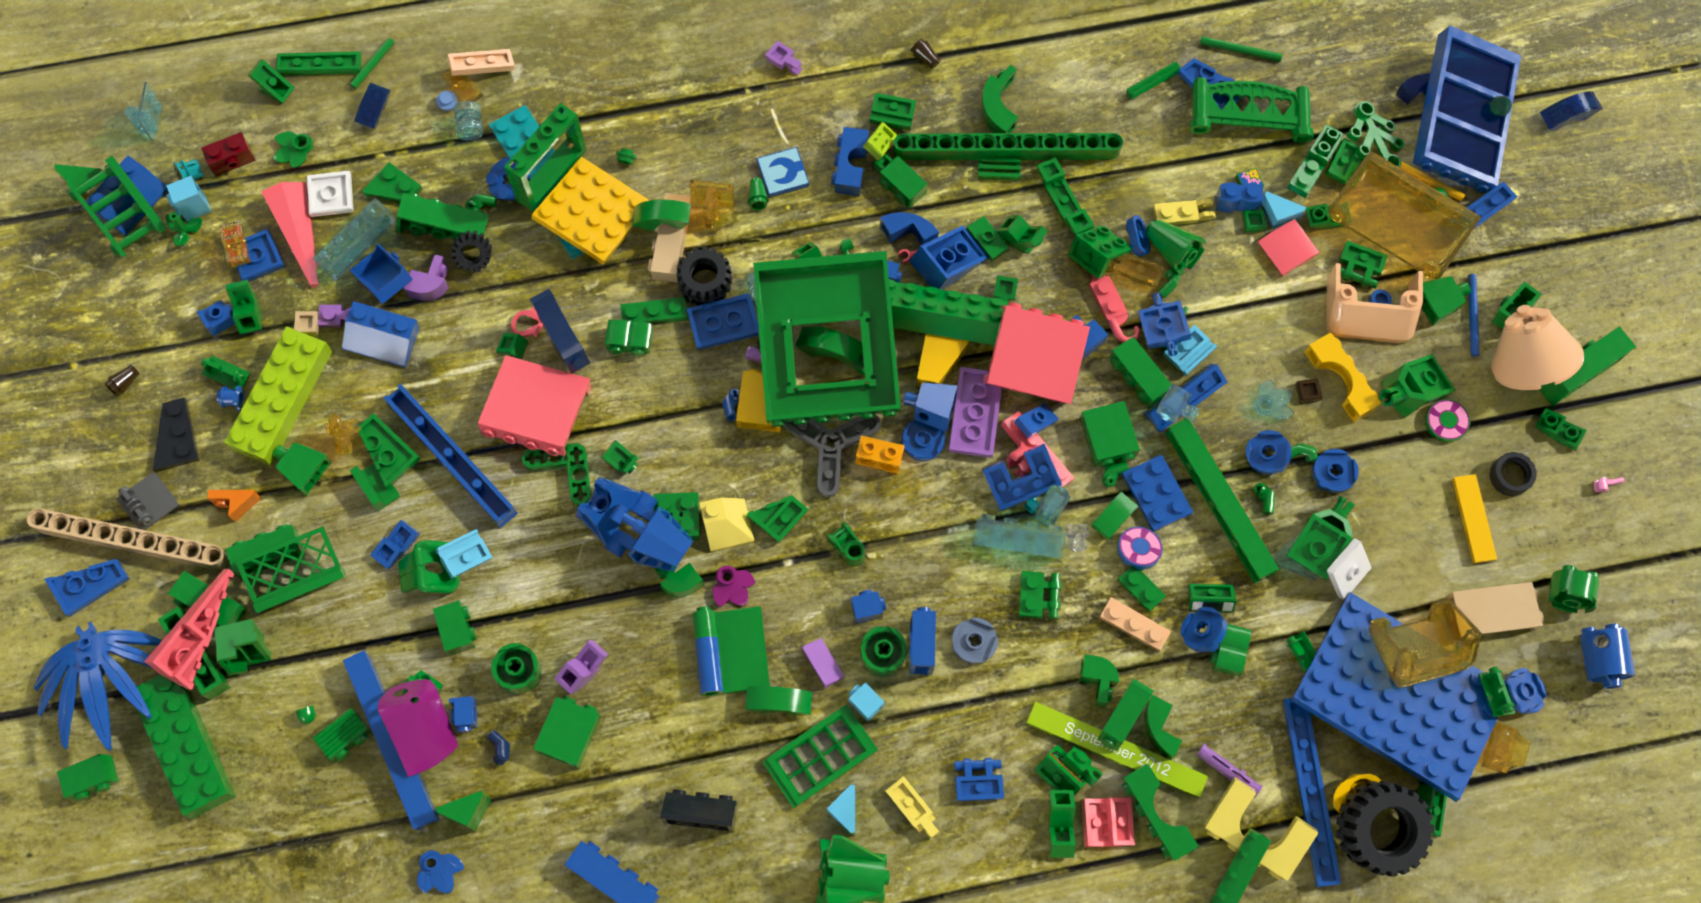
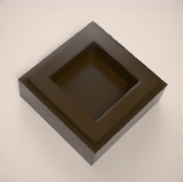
M1318 378L1301 380L1295 383L1300 404L1318 402L1323 399Z

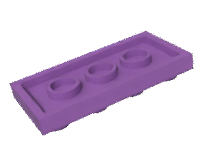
M960 367L949 452L993 458L1002 388L983 383L984 375L988 374L986 370Z

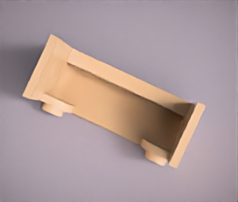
M1336 263L1327 276L1326 329L1328 333L1331 332L1334 337L1392 343H1407L1414 336L1423 303V271H1418L1410 281L1408 291L1404 292L1400 297V305L1357 301L1356 289L1349 284H1340L1341 264Z

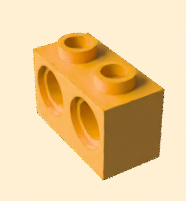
M861 435L855 464L899 474L905 445Z

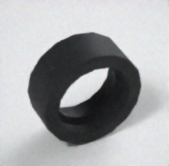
M1510 452L1505 453L1493 463L1490 468L1489 477L1497 491L1513 497L1523 494L1533 486L1536 481L1537 471L1529 457L1522 453ZM1505 463H1515L1524 471L1525 481L1522 485L1513 486L1504 480L1501 468Z

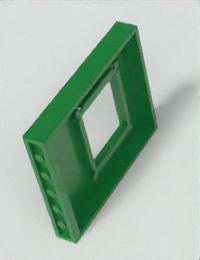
M886 251L753 263L767 424L772 423V427L785 426V422H794L795 425L807 424V420H816L817 423L829 422L830 418H839V421L851 420L852 416H861V419L874 418V414H883V417L896 416V412H901ZM860 320L865 380L796 386L791 326Z

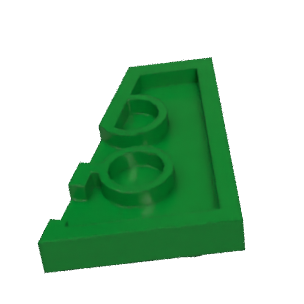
M374 413L357 427L387 490L420 460V457Z

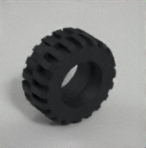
M1375 781L1367 782L1366 786L1360 785L1355 788L1356 793H1349L1346 797L1347 803L1345 805L1341 804L1339 811H1342L1341 817H1337L1336 824L1340 826V830H1337L1336 833L1337 838L1342 840L1340 842L1342 851L1346 852L1347 857L1352 862L1357 863L1358 866L1381 876L1395 877L1398 873L1402 875L1409 873L1410 867L1416 869L1421 864L1419 860L1421 858L1425 859L1429 854L1426 850L1428 846L1432 847L1433 839H1431V833H1435L1434 825L1430 824V821L1433 820L1432 813L1425 810L1428 808L1426 802L1420 799L1419 795L1414 791L1387 781H1380L1379 783ZM1393 807L1399 818L1398 834L1389 846L1377 850L1370 836L1371 824L1380 811Z

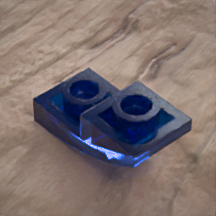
M370 82L354 122L376 129L382 110H385L391 90Z

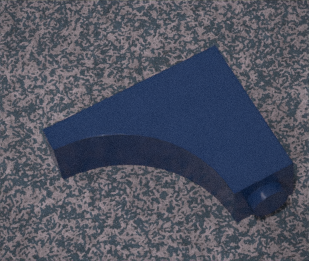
M547 289L532 297L530 301L551 344L570 373L572 374L589 365L590 361L584 348L564 317L551 290Z

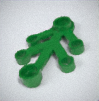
M1363 101L1356 104L1353 111L1357 118L1354 126L1347 132V137L1351 141H1357L1362 136L1361 128L1364 123L1368 129L1362 145L1356 150V155L1361 159H1365L1371 153L1370 147L1374 141L1383 159V171L1394 173L1401 166V160L1397 155L1389 154L1383 140L1390 144V148L1394 152H1399L1405 144L1401 138L1390 135L1396 128L1395 123L1375 114L1374 106L1370 102ZM1374 123L1380 125L1381 129L1376 127Z

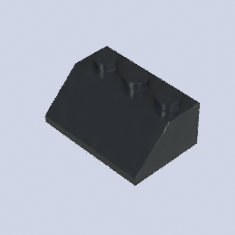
M672 789V793L666 792L660 819L664 824L734 832L738 803L733 800L732 796L719 795L718 799L710 798L708 793L696 792L695 796L686 795L684 790Z

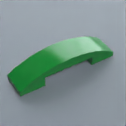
M1056 157L1038 164L1037 170L1045 190L1069 230L1076 235L1094 228L1095 225L1085 208H1081L1067 184L1065 173Z

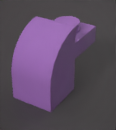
M434 255L428 274L411 270L409 275L413 280L404 288L409 298L432 301L438 299L446 292L448 284L445 277L448 272V265L443 256Z
M591 639L587 641L576 658L566 662L554 679L570 694H573L591 681L599 672L600 665L609 654Z

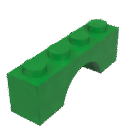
M1148 763L1122 777L1124 781L1121 784L1128 797L1132 795L1135 799L1136 804L1134 807L1140 817L1145 816L1149 822L1146 827L1153 838L1158 837L1162 844L1159 846V849L1166 859L1170 857L1172 861H1176L1199 847L1186 825H1169L1157 815L1154 808V795L1160 786V782Z

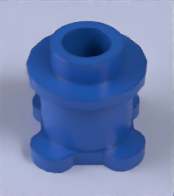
M223 386L217 392V403H220L221 408L230 406L236 407L237 411H241L245 391L242 390L241 386H237L236 389H228L227 386Z

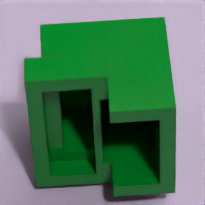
M252 619L215 627L217 661L229 676L248 672L247 664L253 665L272 660L271 652L264 643V635Z

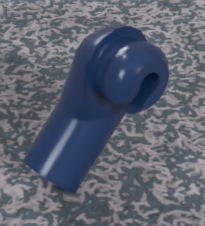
M493 730L487 737L496 746L493 761L497 765H504L510 757V743L497 731Z

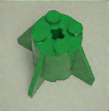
M832 835L831 840H819L821 856L819 870H822L821 878H818L819 890L815 903L884 902V885H888L890 880V871L885 870L887 854L873 853L841 835Z

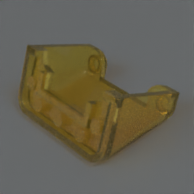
M1451 599L1432 604L1428 617L1425 619L1391 628V622L1387 618L1381 617L1370 620L1369 633L1391 680L1400 688L1468 669L1476 660L1482 636L1478 628Z

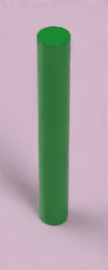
M387 38L350 82L352 88L357 89L395 44L391 38Z

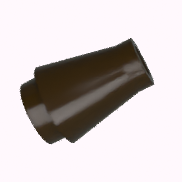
M921 38L911 48L913 56L932 69L941 61L927 40L924 41Z
M130 364L127 368L109 376L104 384L115 396H118L120 393H125L140 373Z

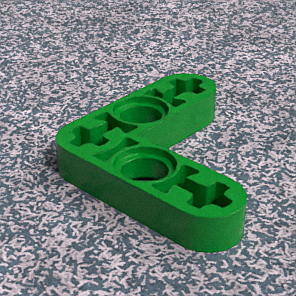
M579 443L566 444V455L561 456L557 462L549 461L550 454L540 449L526 450L522 455V463L530 471L567 467L570 497L575 506L579 507L582 503H587L592 498L588 456L583 445ZM575 450L583 453L579 455L580 464H576V460L572 455L575 453ZM543 453L546 463H543L542 459H540L542 458L541 454ZM534 455L535 458L538 459L534 461V464H530V462L527 461L530 460V456ZM577 470L585 472V477L580 481L573 479V473ZM577 486H582L583 494L587 495L583 497V501H579L578 498H575L579 496V489Z

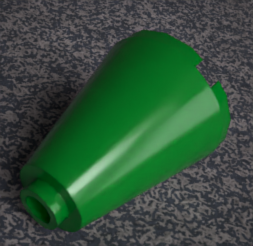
M1160 219L1150 222L1146 228L1147 238L1172 269L1180 275L1186 273L1183 270L1187 267L1192 269L1205 251L1202 247L1203 244H1206L1205 239Z

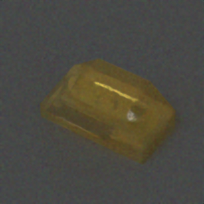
M1496 722L1489 736L1482 766L1502 774H1506L1513 768L1524 766L1530 742L1521 736L1517 729Z

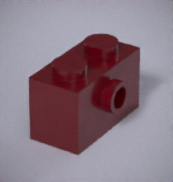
M242 132L201 147L206 162L215 176L256 161L251 147Z

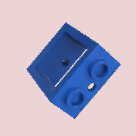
M919 607L917 610L912 611L910 620L909 674L932 675L935 668L936 611H931L927 607Z

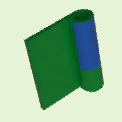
M709 606L696 608V612H693L692 615L700 694L702 696H712L747 691L749 686H770L761 606L722 612L710 610Z

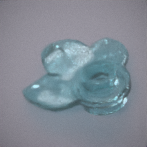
M1272 380L1263 382L1258 389V397L1253 402L1254 411L1260 416L1270 415L1276 420H1285L1292 417L1294 412L1287 406L1292 397V390L1275 389ZM1260 404H1266L1267 409H1263Z

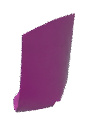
M414 680L400 684L387 690L379 699L378 711L408 777L439 764L459 746L438 690L431 680ZM398 690H408V692L402 696H393V694ZM414 697L419 698L416 703H412L410 700Z

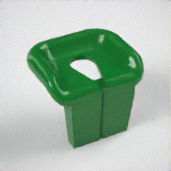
M420 541L414 546L412 552L398 562L402 593H409L419 589L424 593L449 594L458 589L460 575L451 579L440 560L441 558L435 552L438 547L447 544V542ZM438 562L442 567L441 574L425 570L424 564Z

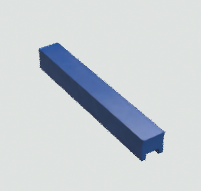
M399 384L397 386L398 389L391 395L383 397L388 406L493 521L502 528L518 514L513 505L412 395Z
M363 650L344 659V665L413 829L419 831L422 827L439 821L440 819L420 773L407 776L394 743L380 716L378 702L386 692L370 655Z

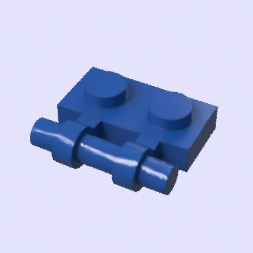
M992 757L984 758V760L971 761V758H964L963 761H954L955 771L964 770V776L955 777L956 801L1003 800V775H993V769L1002 768L1001 759L992 760ZM985 769L984 776H972V770Z

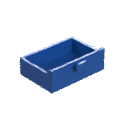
M377 243L375 250L352 267L350 272L359 283L383 304L413 279L404 266L398 262L400 259L398 255L393 251L391 252L392 254H389Z

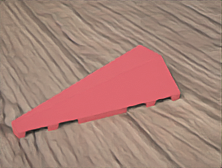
M280 182L261 191L312 289L319 286L306 183Z
M223 569L144 661L163 677L188 690H191L194 686L193 680L197 670L201 667L202 663L200 661L203 652L209 645L217 623L221 602L226 598L227 592L225 591L230 578L234 575L232 571Z

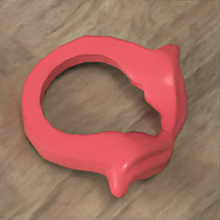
M534 307L530 310L518 312L511 322L512 331L523 337L533 335L537 338V334L543 329ZM521 316H528L539 322L525 331L520 332L516 329V321Z

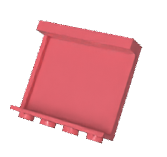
M1009 302L1008 305L1001 306L1003 314L988 374L984 375L983 383L1063 404H1071L1090 327L1085 326L1084 321L1071 319V322L1063 320L1062 315L1053 313L1050 316L1043 315V311L1030 308L1029 311L1021 309L1022 305Z
M505 356L478 421L480 433L488 438L496 437L503 439L509 444H522L531 450L540 449L552 456H565V446L585 395H589L591 390L590 378Z

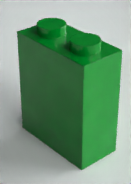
M1125 401L1082 411L1079 419L1094 467L1101 465L1102 468L1113 465L1116 461L1129 462L1135 459L1140 448Z
M563 696L562 699L556 697L533 749L539 754L580 769L601 716L597 713L598 709L585 704L584 707L576 705V700L570 697Z

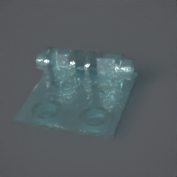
M147 82L144 83L140 107H127L125 115L139 133L147 134L153 140L155 133L158 131L157 120L158 115L162 112V103Z

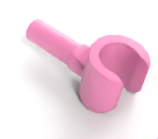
M1600 478L1594 482V490L1597 493L1609 491L1608 485L1624 483V478Z

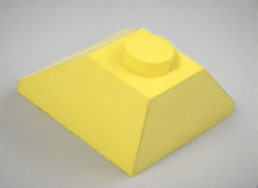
M718 498L700 503L711 552L755 542L750 520L746 516L748 512L745 499Z

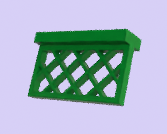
M324 526L235 562L253 601L256 613L346 576ZM321 533L324 539L321 549L308 545L312 535ZM307 538L306 543L300 541ZM297 543L304 546L299 558L287 554L290 544ZM325 546H327L329 552L324 551ZM285 547L284 552L278 550ZM306 548L319 552L315 564L302 560ZM275 552L282 555L277 567L265 563L268 553ZM321 555L330 556L335 566L327 569L318 566ZM263 556L262 561L256 559ZM285 557L298 561L293 573L280 568ZM253 561L260 564L255 576L246 573L243 566L244 563ZM300 562L313 567L310 576L304 578L296 575ZM263 566L276 570L271 582L258 577ZM315 569L321 570L320 572L314 574ZM278 572L291 576L288 585L282 587L274 584ZM294 578L300 579L292 583ZM256 581L269 585L266 594L259 597L256 596L253 589ZM272 587L278 588L270 592Z

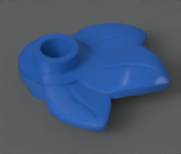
M435 850L426 851L419 860L421 870L417 876V884L423 893L428 892L433 886L440 892L451 893L454 886L452 874L463 870L464 865L453 854L441 855ZM430 858L436 861L433 867H429L426 863Z

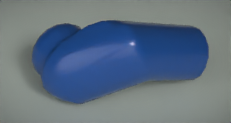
M736 388L729 390L728 395L723 400L726 419L730 422L735 421L737 417L735 409L739 403L740 391Z

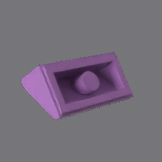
M822 638L802 647V652L825 689L845 678Z

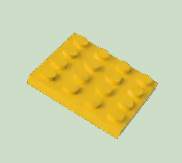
M581 157L534 211L532 219L604 265L634 228L632 226L634 207L639 203L649 200Z

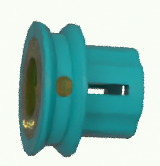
M180 159L179 163L173 162V167L179 180L192 176L195 180L204 176L197 159L188 162Z

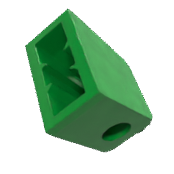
M1451 276L1423 282V303L1421 308L1432 327L1458 311L1466 303L1464 296L1471 293L1470 286L1467 282L1457 285Z
M294 442L289 449L278 445L272 454L280 460L276 465L278 471L305 496L308 495L332 463L327 455L297 442Z

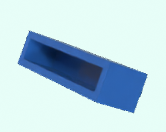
M590 840L587 844L581 841L564 864L617 903H657L661 898L656 894L659 889L649 882L643 885L637 880L638 874L629 868L626 871L619 868L620 862L608 854L606 858L598 853L601 848Z

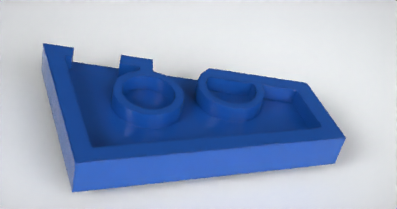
M113 559L89 566L87 569L66 572L65 575L48 577L44 580L65 615L71 617L127 582L130 578L120 561Z

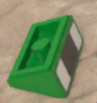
M1188 584L1189 611L1198 612V608L1211 607L1218 612H1234L1236 605L1234 586L1225 584Z

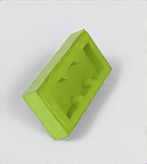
M882 122L863 147L879 160L892 145L897 134Z

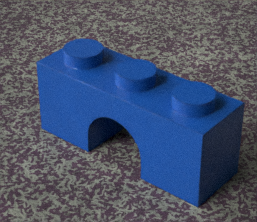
M844 127L843 135L839 134L837 147L841 148L840 153L835 154L834 166H837V172L832 173L831 185H835V193L860 196L863 168L854 167L849 161L853 158H866L867 150L863 145L869 138V130Z

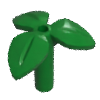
M175 212L165 216L168 227L172 231H179L173 238L174 245L177 247L185 245L190 240L187 232L196 233L202 226V218H192L185 224L183 219Z

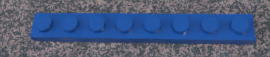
M1291 698L1284 699L1282 702L1303 818L1306 823L1318 831V835L1309 847L1316 887L1340 885L1342 883L1311 715L1309 711L1291 701Z

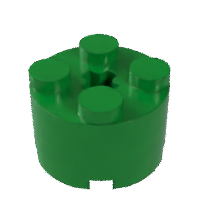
M1572 565L1562 566L1561 570L1552 573L1548 602L1552 601L1554 608L1569 613H1577L1578 609H1585V613L1594 611L1597 605L1600 584L1599 574L1591 571L1577 570Z
M880 626L871 629L866 633L861 643L860 659L863 666L868 672L881 678L895 674L905 662L907 653L906 641L903 635L894 628ZM879 648H881L882 650L888 649L887 655H880Z
M520 643L507 644L498 650V653L491 662L493 678L508 693L523 694L539 684L542 673L541 663L535 653L527 646ZM515 665H519L521 668L518 669V672L514 673Z

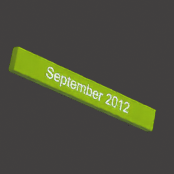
M1038 702L1034 703L1026 722L1027 725L1133 771L1148 763L1159 782L1198 799L1201 797L1208 778L1207 775L1124 740L1118 751L1109 749L1097 739L1102 730Z

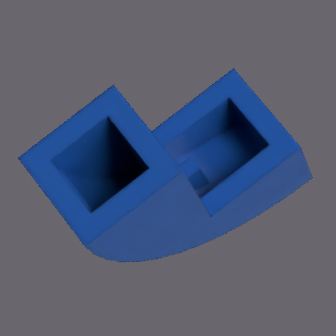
M899 212L880 217V228L890 243L913 232L920 245L938 238L939 231L934 225L918 215Z

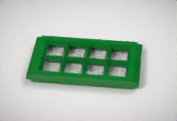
M846 704L769 756L762 763L794 809L875 754L878 748Z

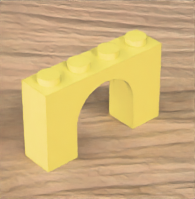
M1234 777L1205 822V828L1208 829L1206 833L1216 840L1222 838L1228 842L1227 846L1234 852H1237L1244 839L1240 831V820L1256 794L1255 789ZM1295 816L1283 837L1278 842L1269 845L1258 867L1262 864L1269 869L1268 873L1276 879L1281 880V878H1284L1288 881L1318 835L1317 829Z

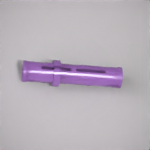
M1206 744L1196 754L1197 757L1230 781L1236 777L1255 789L1256 794L1253 798L1262 789L1263 786L1248 777L1246 771L1243 769L1240 771L1206 746Z

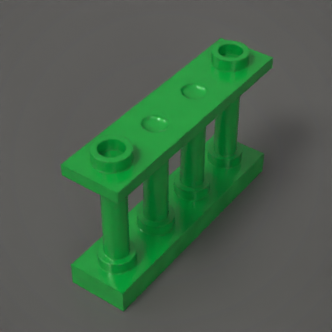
M110 156L105 159L107 163L104 166L105 169L81 185L75 187L71 182L66 184L70 188L67 190V193L74 202L79 200L111 242L108 246L116 256L120 254L123 258L127 255L123 250L150 231L158 230L159 233H162L168 228L116 159ZM111 176L113 178L117 176L121 181L118 185L119 187L89 206L82 197V194ZM124 194L126 196L131 194L135 200L132 203L133 205L105 224L95 214ZM138 212L140 214L144 212L149 218L146 224L117 242L109 231Z

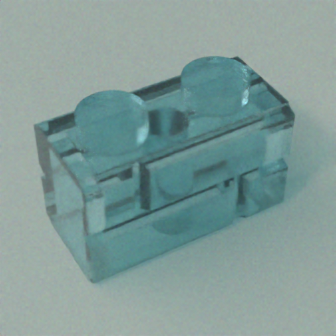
M1051 485L1040 501L1034 518L1048 528H1053L1071 498L1068 494L1069 492L1062 486Z

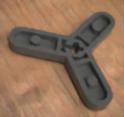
M874 414V418L861 419V416L832 430L817 423L815 420H807V424L795 425L794 422H785L784 428L819 450L817 489L821 496L831 498L839 491L841 451L858 444L861 435L866 437L876 435L880 430L881 421ZM827 439H830L831 441L838 440L834 443V448H831L830 446H825L827 444Z

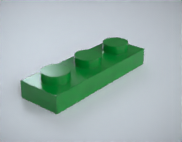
M685 297L620 304L622 320L629 322L638 321L658 324L688 320Z

